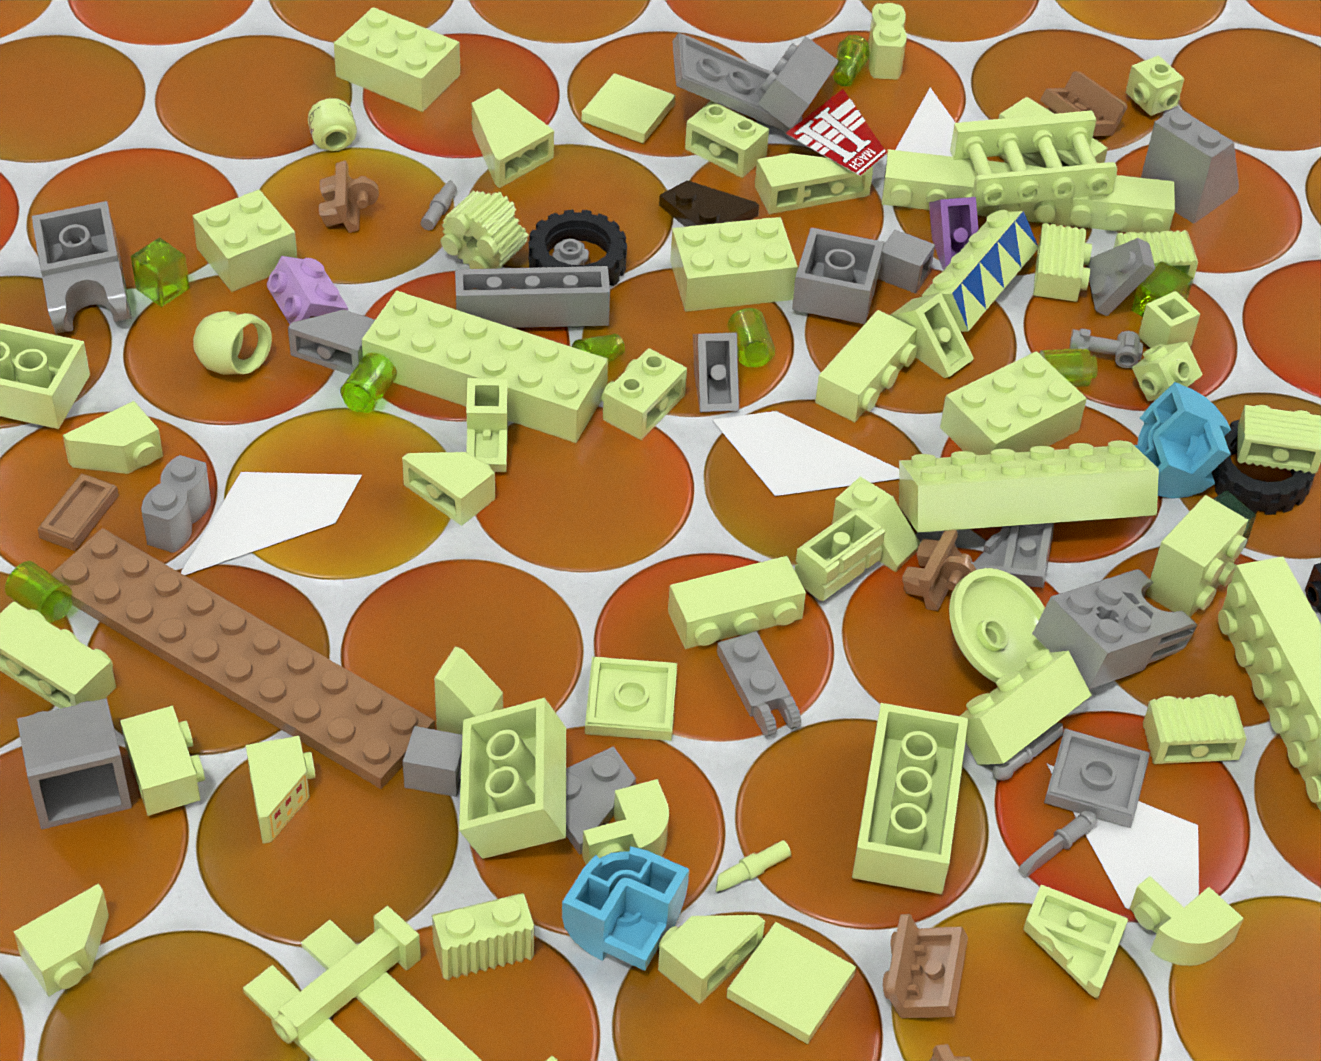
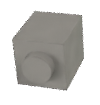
M894 230L883 245L878 279L917 293L931 272L935 244Z
M414 726L403 759L404 787L456 797L461 783L462 735Z

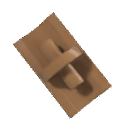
M347 161L336 163V175L320 179L321 194L326 202L319 204V214L327 228L344 223L348 232L351 233L359 230L360 208L363 209L374 204L378 200L379 189L374 181L365 176L353 180L348 175L349 165Z
M957 530L944 531L940 540L922 539L918 547L917 558L919 566H925V568L907 567L903 574L902 580L906 594L923 596L926 609L938 611L948 590H954L962 578L976 570L975 566L971 563V556L965 553L962 554L955 545L958 537Z

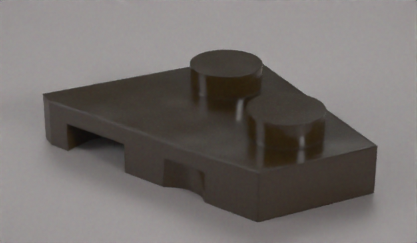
M688 180L660 194L659 206L684 227L746 221L757 217L759 214V204L754 201Z

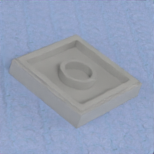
M1065 729L1044 803L1077 813L1090 811L1098 819L1131 828L1150 752Z

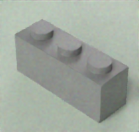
M805 36L799 46L792 43L759 88L765 93L757 104L791 129L810 105L838 63V60L807 36Z

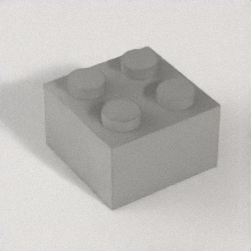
M811 228L795 278L792 310L865 324L879 277L884 242Z

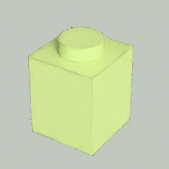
M1174 291L1146 304L1139 337L1150 348L1159 344L1169 345L1185 341L1191 347L1200 313L1177 291Z

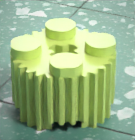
M473 190L445 216L444 224H442L445 235L441 238L440 242L448 254L458 255L457 258L462 259L464 264H469L470 269H498L525 245L529 234L526 233L525 228L518 224L519 220L514 217V212L516 211L514 203L509 202L507 196L503 197L501 192L491 195L490 193L485 194L484 191L475 192Z

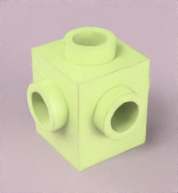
M1158 55L1131 66L1125 93L1152 116L1178 106L1184 78Z
M1187 341L1169 345H1156L1143 353L1144 359L1132 367L1147 401L1156 400L1174 382L1188 387L1203 375Z

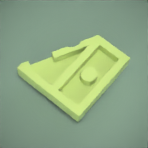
M1041 884L1023 930L1091 996L1099 998L1126 928L1128 918Z

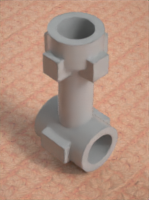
M1087 329L1072 330L1069 352L1080 356H1086L1088 351L1116 355L1115 361L1117 365L1123 368H1132L1138 363V360H1141L1143 343L1140 342L1139 335L1133 331L1121 332L1117 340L1090 336L1091 330Z

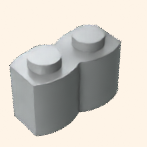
M179 455L166 465L161 475V483L148 492L141 507L147 545L174 553L189 540L192 533V524L203 517L211 502L205 462Z

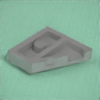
M1054 523L1002 526L1001 531L992 535L984 544V552L975 562L971 561V563L975 566L976 570L983 568L999 569L1017 577L1027 586L1043 588L1053 538Z
M614 746L566 768V836L579 855L582 854L583 831L606 825L614 816L615 790L636 785V777Z

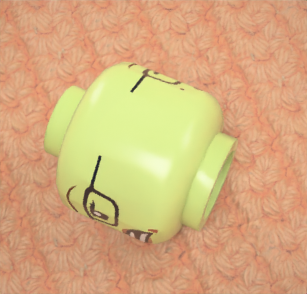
M328 98L312 106L308 113L307 121L313 142L320 149L339 151L352 144L356 138L357 127L351 107L345 101L337 98Z

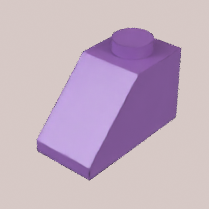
M976 197L941 199L929 202L932 240L943 270L950 264L952 257L959 253L969 242V238L978 231Z

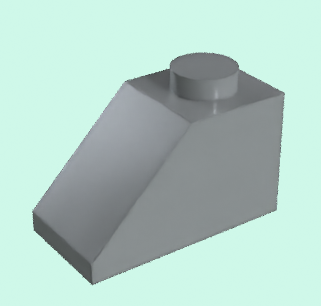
M340 310L293 322L288 327L291 356L360 378L364 373L362 338L375 319L347 310Z
M737 332L693 334L694 375L699 411H739Z

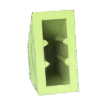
M499 88L472 102V131L496 186L501 188L554 158V130Z

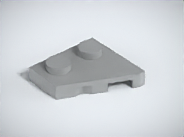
M1136 238L1090 258L1089 265H1086V268H1090L1089 283L1095 311L1108 316L1155 270L1148 242Z

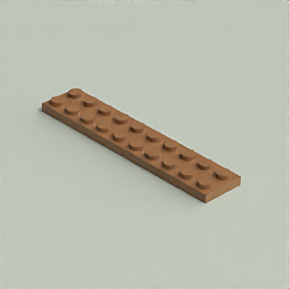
M103 528L45 579L49 592L293 737L299 736L300 741L380 789L403 766V759L414 726L435 730V720Z

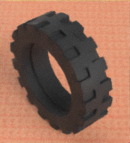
M565 210L564 214L560 215L557 212L548 216L546 221L540 220L536 224V230L532 229L528 242L529 268L608 266L609 285L615 286L619 282V277L625 273L627 259L626 235L624 231H619L620 226L615 221H608V217L600 213L594 215L589 210H582L581 213L574 212V210ZM575 239L597 245L606 252V256L594 263L570 265L558 261L549 254V251L563 240Z
M1240 420L1231 422V431L1224 436L1230 455L1211 472L1217 495L1221 498L1225 496L1229 499L1228 503L1236 508L1240 505L1246 508V512L1257 514V511H1264L1265 515H1275L1280 510L1283 513L1291 511L1295 504L1297 506L1301 505L1310 491L1315 473L1312 474L1310 471L1304 473L1302 470L1296 472L1292 469L1290 470L1292 477L1278 482L1256 480L1242 473L1232 463L1230 457L1237 453L1238 424Z

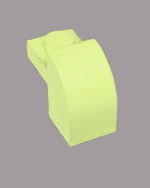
M467 378L466 453L478 461L488 464L494 472H506L508 379Z
M658 779L615 790L614 819L616 822L583 831L582 857L586 865L595 855L601 858L610 853L630 851V846L662 856L667 844L669 807Z
M1151 876L1137 886L1129 908L1144 928L1156 933L1150 951L1167 962L1183 966L1199 965L1217 956L1235 940L1244 919L1210 887L1183 907Z

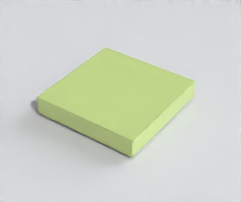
M614 73L582 111V121L644 144L675 105L676 95Z
M592 657L585 734L671 741L677 663Z
M775 922L728 987L726 998L808 1044L854 977L856 966Z

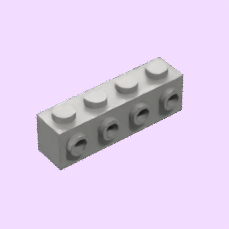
M608 266L455 269L456 310L511 328L609 325L610 286Z

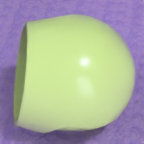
M230 311L217 312L201 320L195 331L193 348L199 361L211 371L223 375L248 374L259 368L267 358L271 348L272 333L267 323L253 314L244 313L237 315L235 312ZM252 323L258 332L257 347L250 358L242 360L238 358L243 342V328Z

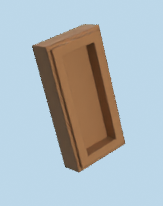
M81 473L37 528L39 538L76 551L119 496L117 486Z

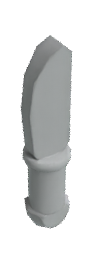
M1062 723L1054 724L1004 764H994L992 768L993 776L1001 781L1011 778L1017 769L1025 763H1030L1033 757L1037 756L1063 735Z
M1090 811L1081 812L1078 817L1065 827L1056 830L1054 838L1023 862L1018 871L1023 876L1028 877L1062 849H1070L1076 840L1096 826V815Z

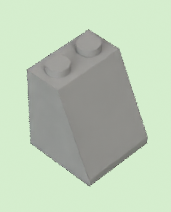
M1176 107L1154 122L1141 178L1174 181L1175 212L1194 224L1238 192L1239 183L1234 142L1197 120L1189 113Z
M107 698L85 701L74 706L48 712H37L31 716L17 719L27 777L41 830L132 808Z

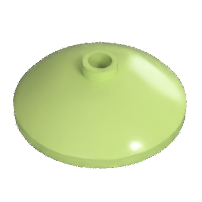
M983 568L969 573L955 586L949 606L953 635L965 658L982 675L996 683L1004 675L1020 671L1027 665L1025 660L1030 655L1047 649L1032 634L1045 607L1037 595L1020 579L999 569Z

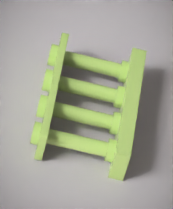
M1092 110L954 123L950 152L953 160L971 159L978 175L975 177L972 197H976L977 207L1108 195L1113 191L1118 170L1115 162L1097 163L1090 147L1097 120ZM1075 149L1082 165L1063 167L1056 150ZM1040 152L1047 168L1028 170L1021 154ZM1006 155L1012 172L993 173L986 157Z

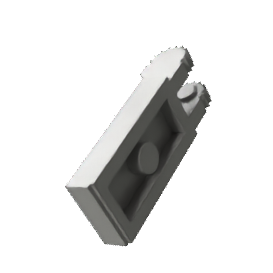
M757 631L718 642V656L749 716L755 718L763 735L767 737L777 732L776 721L771 713V710L774 709L779 710L788 728L800 727L802 720L798 706H796Z

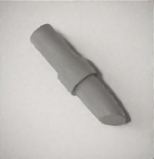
M451 180L443 186L430 202V207L421 220V226L424 229L433 230L442 214L444 215L450 207L451 200L457 191L455 184Z

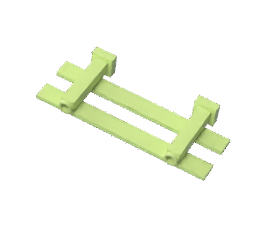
M388 905L373 917L375 932L359 945L351 940L331 920H328L301 942L302 947L326 971L303 990L299 991L273 965L243 987L244 994L272 1020V1026L280 1038L288 1044L294 1041L313 1061H373L329 1019V1017L354 997L422 1061H482L386 972L397 962L407 971L421 960L419 934ZM551 1056V1057H550L548 1060H546V1061H558V1060H557L556 1058H554L553 1056Z

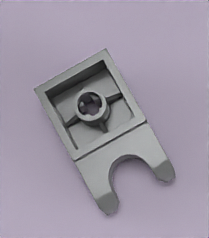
M107 201L32 216L47 308L55 334L73 331L74 316L80 309L88 305L98 304L105 306L112 313L114 322L131 319V310L116 231Z
M1138 569L1051 596L1032 634L1050 653L1069 651L1090 690L1140 672L1146 668L1148 663L1181 651L1194 634L1197 624L1183 611L1166 612L1150 605L1144 599L1146 590L1154 582Z

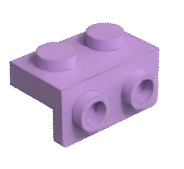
M281 256L275 269L269 276L267 288L289 324L308 319L310 316L316 317L340 310L348 311L349 309L340 296L339 290L325 272L324 266L315 259Z

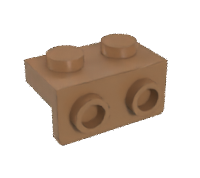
M1080 71L1072 73L1065 88L1045 89L1040 99L1042 103L1051 108L1050 111L1054 114L1092 110L1097 119L1093 137L1112 136L1127 109L1125 102Z
M910 914L900 915L897 932H893L891 936L892 959L890 969L883 976L884 995L886 999L891 1001L900 1018L954 1017L968 940L963 927L918 928Z

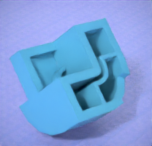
M1174 382L1140 417L1144 425L1140 431L1138 443L1134 445L1159 468L1158 496L1172 499L1190 497L1205 491L1215 484L1211 472L1230 455L1224 436L1231 431L1226 418L1205 396L1191 388Z
M630 846V851L610 853L601 858L595 855L583 868L562 902L564 927L574 942L599 960L603 961L606 955L609 954L645 971L659 948L661 938L670 928L675 926L686 897L689 869L650 851Z

